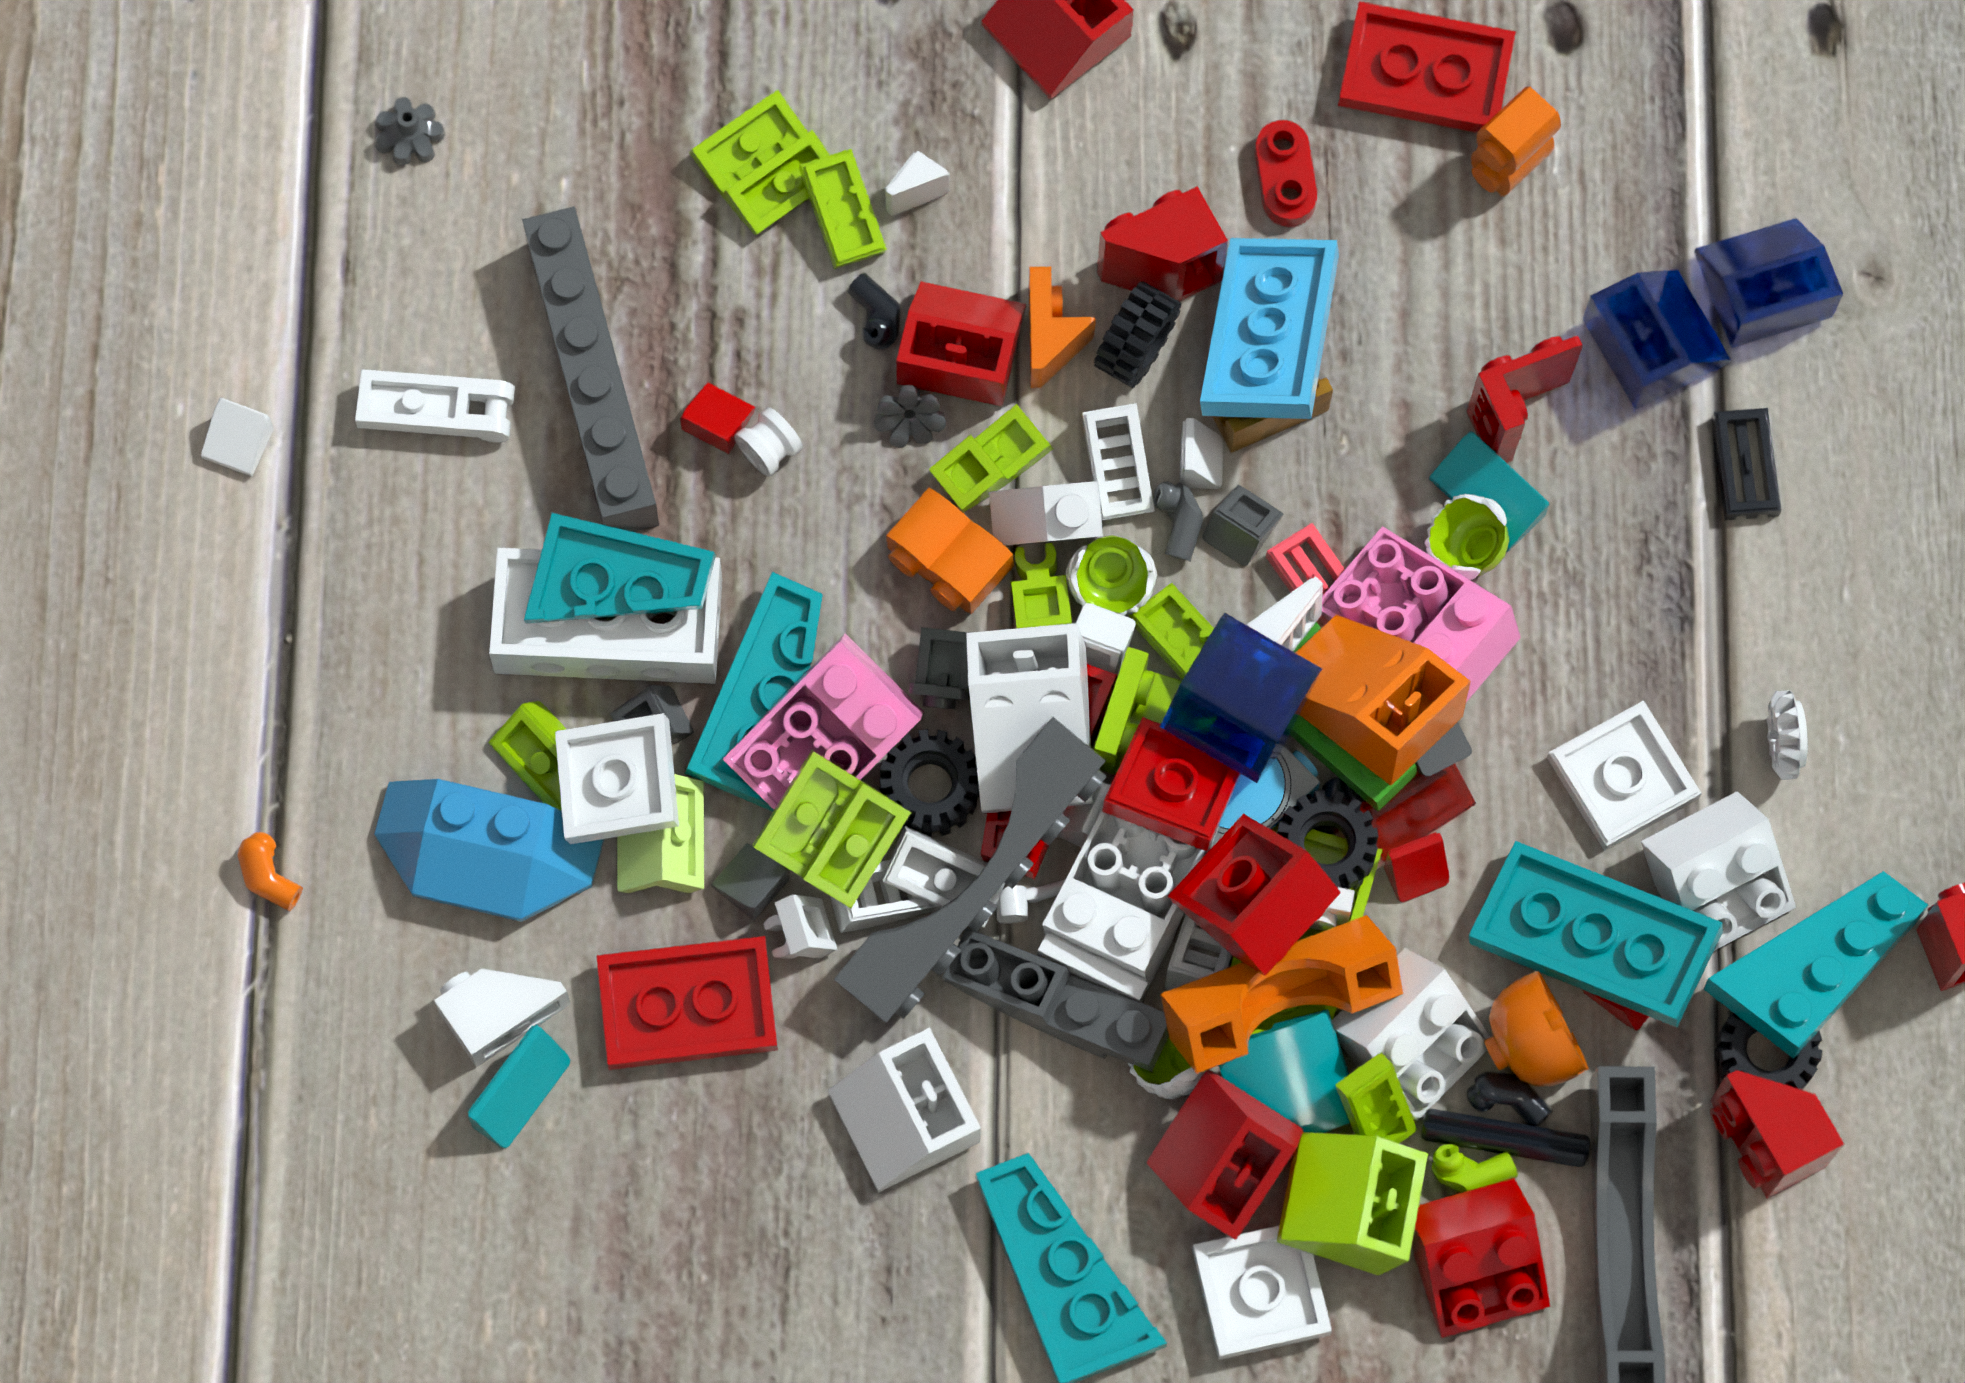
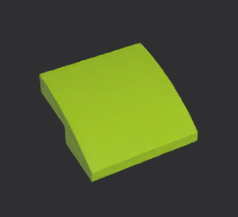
M778 89L692 148L689 152L715 189L755 235L809 199L799 171L800 165L830 155L814 131L808 132Z
M811 750L752 846L801 876L803 880L847 907L852 908L911 812Z

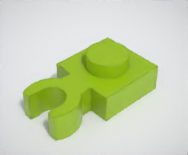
M1052 543L1045 544L1046 558L1039 564H1031L1026 560L1024 547L1016 548V571L1022 579L1021 581L1011 582L1017 628L1072 624L1066 575L1054 576L1058 564L1056 549Z

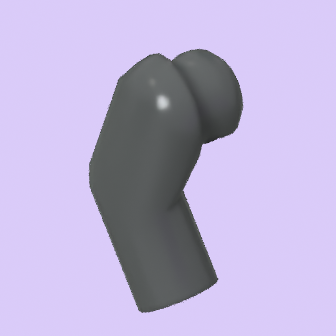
M1169 481L1162 482L1154 492L1153 503L1157 509L1166 510L1173 523L1165 554L1191 562L1203 523V513L1189 487L1181 482L1176 485Z

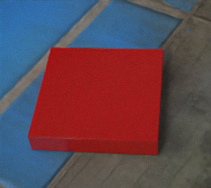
M1142 717L1106 795L1102 812L1208 852L1243 772L1247 756Z

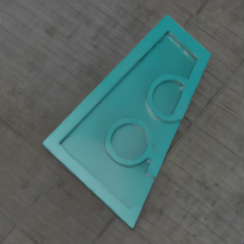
M551 513L524 621L526 624L703 609L716 554L714 551Z

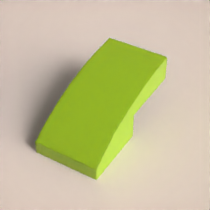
M1016 404L975 439L970 434L930 467L929 471L960 509L965 512L988 498L989 492L998 491L1009 484L1054 448Z

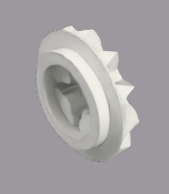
M1791 690L1775 691L1768 704L1769 715L1766 719L1772 768L1782 780L1797 779L1800 768L1805 767L1807 761L1808 739L1804 709L1801 702L1795 700Z

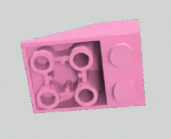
M1383 526L1322 596V616L1329 621L1335 615H1339L1430 649L1471 681L1467 701L1521 638L1510 604Z
M844 634L733 747L723 760L768 805L775 809L811 750L861 780L921 720L924 711L849 636Z

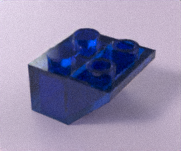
M1797 218L1701 246L1694 250L1695 257L1731 348L1833 318L1843 296V291L1825 246Z
M1678 270L1638 272L1590 295L1582 320L1635 410L1731 362V358Z
M1224 613L1180 683L1160 727L1257 783L1280 754L1322 668Z

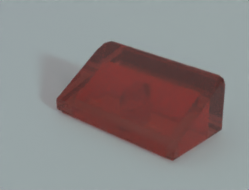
M1453 764L1426 777L1417 771V775L1379 811H1376L1366 801L1361 803L1360 810L1363 813L1369 810L1373 817L1372 827H1377L1379 836L1377 846L1379 849H1382L1380 859L1385 862L1389 850L1427 836L1474 806L1476 802L1456 764Z

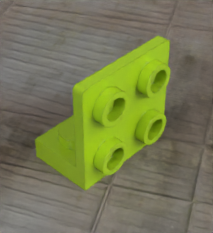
M1127 647L1094 747V751L1105 759L1104 764L1099 770L1116 775L1142 717L1203 740L1224 721L1230 697L1210 689L1197 697L1184 681L1147 670L1149 653Z

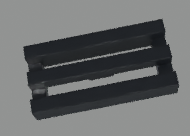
M1768 408L1714 412L1711 421L1724 520H1736L1737 516H1746V519H1753L1761 514H1767L1768 517H1779L1782 509ZM1746 422H1755L1765 492V500L1757 501ZM1734 423L1744 502H1737L1727 428V424Z

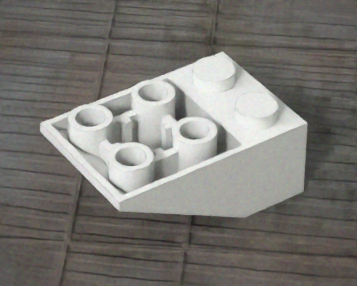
M1078 623L966 633L968 685L982 813L1012 810L1016 791L1017 759L1053 716L1091 747L1086 646ZM1093 794L1086 802L1076 796L1068 806L1094 804Z
M1101 810L1042 924L1044 934L1052 933L1147 979L1149 988L1174 939L1184 914L1169 899L1168 895L1207 852L1106 814ZM1213 838V840H1212V842H1211V845H1210L1208 851L1210 850V848H1211V846H1212V843H1213V841H1214V838Z

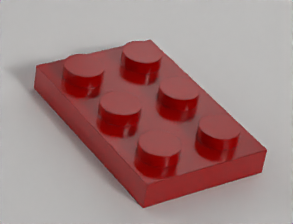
M1359 1L1338 106L1477 133L1502 108L1516 31Z
M765 936L596 955L609 1070L778 1051Z

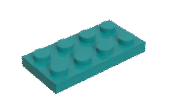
M1515 841L1468 936L1469 942L1473 946L1535 971L1537 970L1540 973L1677 1028L1723 933V922Z

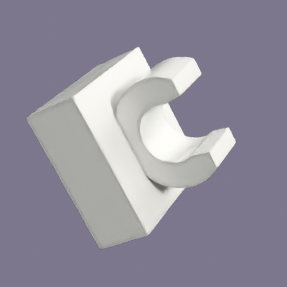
M792 894L775 902L778 915L769 917L764 922L765 930L777 932L783 930L786 943L772 951L774 957L793 959L802 956L820 959L838 950L822 898Z

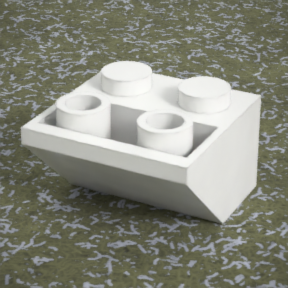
M1738 791L1640 841L1655 887L1663 899L1723 922V933L1714 950L1796 908L1769 819Z
M1404 948L1397 955L1403 994L1353 1014L1342 1010L1332 1020L1339 1043L1358 1067H1361L1380 1052L1386 1056L1394 1066L1412 1117L1418 1121L1425 1114L1426 1110L1430 1109L1487 1051L1484 1040L1490 1038V1035L1447 971L1417 953Z
M930 1028L878 1052L828 1090V1094L878 1192L980 1143L981 1127Z

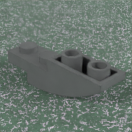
M965 929L957 946L961 951L946 968L942 977L945 982L992 1008L1079 1049L1104 1059L1108 1054L1153 1072L1169 1038L1164 1011L1072 976L1065 966L981 933L974 932L971 929Z

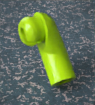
M1453 1144L1442 1145L1433 1153L1432 1172L1441 1184L1461 1193L1518 1177L1515 1164L1506 1151L1480 1163L1464 1156L1459 1152L1458 1146Z

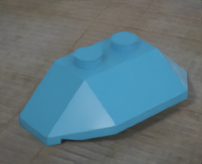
M441 779L389 782L374 833L413 897L521 922L557 905L575 893L579 894L591 888L604 839L576 844L568 843L564 839L562 811L548 804Z

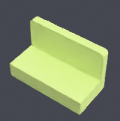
M674 774L679 827L617 837L618 891L632 893L653 886L685 893L704 889L703 781Z

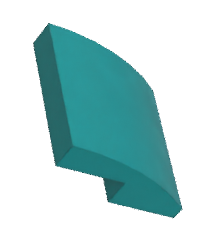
M1328 1009L1274 1023L1270 1030L1252 1034L1248 1044L1249 1054L1219 1065L1222 1077L1295 1123L1304 1129L1303 1132L1324 1133L1350 1123L1335 1084L1347 1077L1349 1072Z

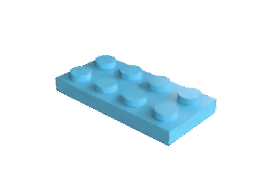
M1230 238L1200 398L1202 416L1312 418L1339 259L1337 240Z

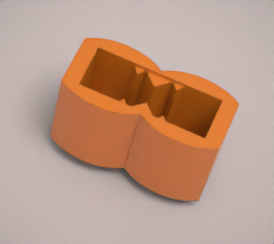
M1530 86L1522 89L1477 132L1476 140L1478 147L1471 155L1473 167L1471 172L1475 180L1489 192L1496 191L1501 196L1509 194L1553 152L1555 147L1553 136L1561 127L1558 111Z
M928 488L886 535L887 547L891 551L888 558L893 565L908 577L913 578L917 573L933 584L930 589L932 595L942 605L952 611L960 607L969 614H972L1014 567L1013 553L984 528L971 521L954 504L931 488Z

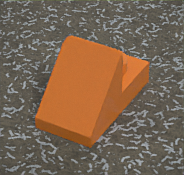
M1051 266L1029 267L1030 388L1043 387L1095 335L1096 319L1094 317H1062V285H1052Z

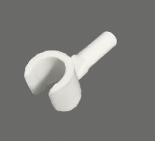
M1066 879L1028 889L1020 885H1016L1013 889L1007 886L1002 890L996 902L998 922L1012 924L1028 920L1027 903H1037L1038 901L1057 896Z

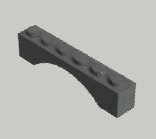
M573 206L522 219L527 247L565 379L602 525L631 532L659 526L654 494L576 208Z
M1053 716L1017 759L1016 791L1010 820L997 850L980 875L955 899L932 914L901 927L872 932L836 975L834 980L884 1022L887 1023L894 1013L904 1019L925 994L917 986L932 969L940 976L960 953L961 949L953 943L968 926L974 932H977L996 910L997 906L990 899L1001 885L1005 883L1013 889L1034 863L1026 856L1041 839L1049 846L1068 824L1070 819L1063 814V811L1073 799L1078 796L1086 802L1107 776L1099 770L1104 764L1105 759Z
M1597 1066L1589 1081L1598 1383H1666L1665 1350L1658 1308L1654 1247V1166L1657 1127L1655 1066Z

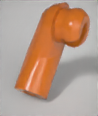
M255 832L241 842L237 854L245 885L251 892L287 911H291L297 904L303 887L275 872L272 857L274 856L276 843L267 833Z

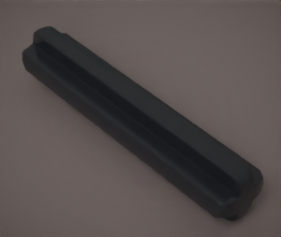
M1432 1108L1426 1110L1422 1121L1421 1136L1422 1139L1429 1142L1453 1144L1458 1147L1499 1154L1506 1151L1510 1156L1575 1167H1583L1589 1156L1590 1138L1584 1134Z

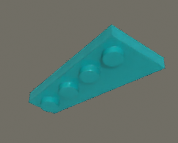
M771 573L684 774L769 811H774L723 758L811 668L822 593L777 573Z
M1883 871L1707 979L1703 990L1794 1059L1921 919L1928 904Z
M1029 1153L975 1173L976 1181L1057 1383H1076L1167 1347L1164 1337L1145 1316L1138 1306L1137 1300L1126 1285L1121 1283L1105 1261L1102 1252L1091 1237L1089 1238L1071 1214L1072 1211Z

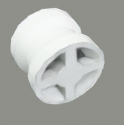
M767 407L759 414L758 423L752 428H742L734 435L738 447L746 458L767 477L772 476L778 470L779 461L786 455L795 456L803 449L802 442L793 428L778 412L770 407Z

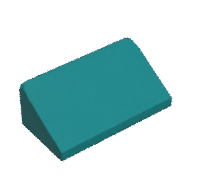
M1469 431L1429 476V480L1451 500L1454 496L1470 494L1496 501L1504 510L1507 520L1506 526L1510 540L1507 552L1546 516L1549 502L1472 431Z
M537 1024L530 1027L468 1111L472 1128L504 1149L512 1144L571 1062L568 1054Z

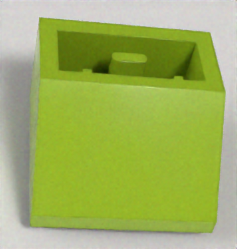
M1303 1132L1298 1146L1293 1153L1276 1242L1378 1276L1408 1262L1428 1153L1378 1136Z

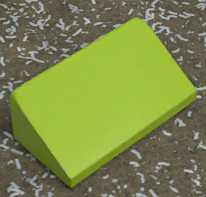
M542 702L523 703L488 743L543 803L562 811L555 731L566 730V728Z

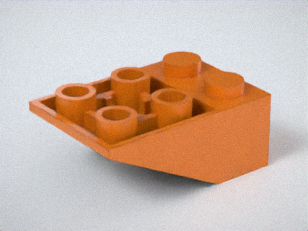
M1335 615L1266 679L1263 687L1391 786L1463 717L1471 681L1424 646Z

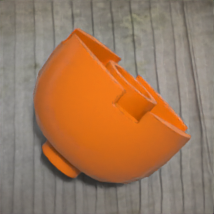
M1537 970L1512 982L1502 989L1494 1000L1489 1015L1493 1036L1484 1040V1043L1499 1071L1509 1066L1515 1075L1525 1083L1533 1086H1554L1577 1077L1578 1074L1588 1070L1589 1067L1574 1033L1570 1032L1562 1016L1564 1014L1545 979Z

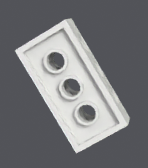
M497 548L489 651L494 674L716 684L722 592L720 558H715L703 609L660 612L675 616L668 623H653L650 621L651 618L660 613L617 616L615 619L605 622L595 618L526 624L524 617L542 550Z

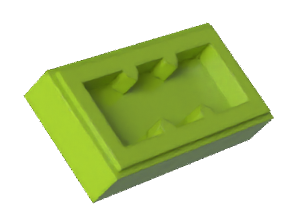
M850 148L801 164L799 171L834 269L885 253L887 248L852 149Z
M1170 583L1151 597L1144 606L1139 608L1138 612L1129 614V618L1135 621V629L1197 697L1233 671L1231 668L1232 647L1173 583Z
M1382 1052L1335 1084L1355 1135L1378 1136L1400 1144L1417 1131L1394 1066Z

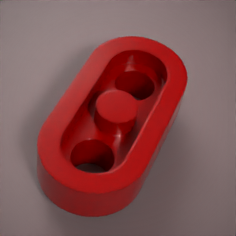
M1276 120L1270 122L1260 130L1255 145V160L1263 209L1268 218L1274 223L1284 227H1296L1304 224L1311 218L1317 202L1318 194L1309 138L1304 129L1292 121ZM1278 139H1285L1292 144V147L1288 150H1279L1273 143ZM1292 188L1299 192L1300 197L1289 200L1281 192L1284 189Z

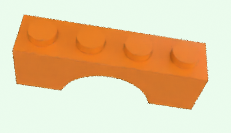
M1365 915L1297 941L1287 952L1286 956L1266 976L1242 962L1161 993L1169 1039L1197 1074L1249 1054V1039L1255 1028L1265 1019L1280 1011L1303 1005H1327L1353 1014L1402 995L1403 988L1395 946L1374 922Z

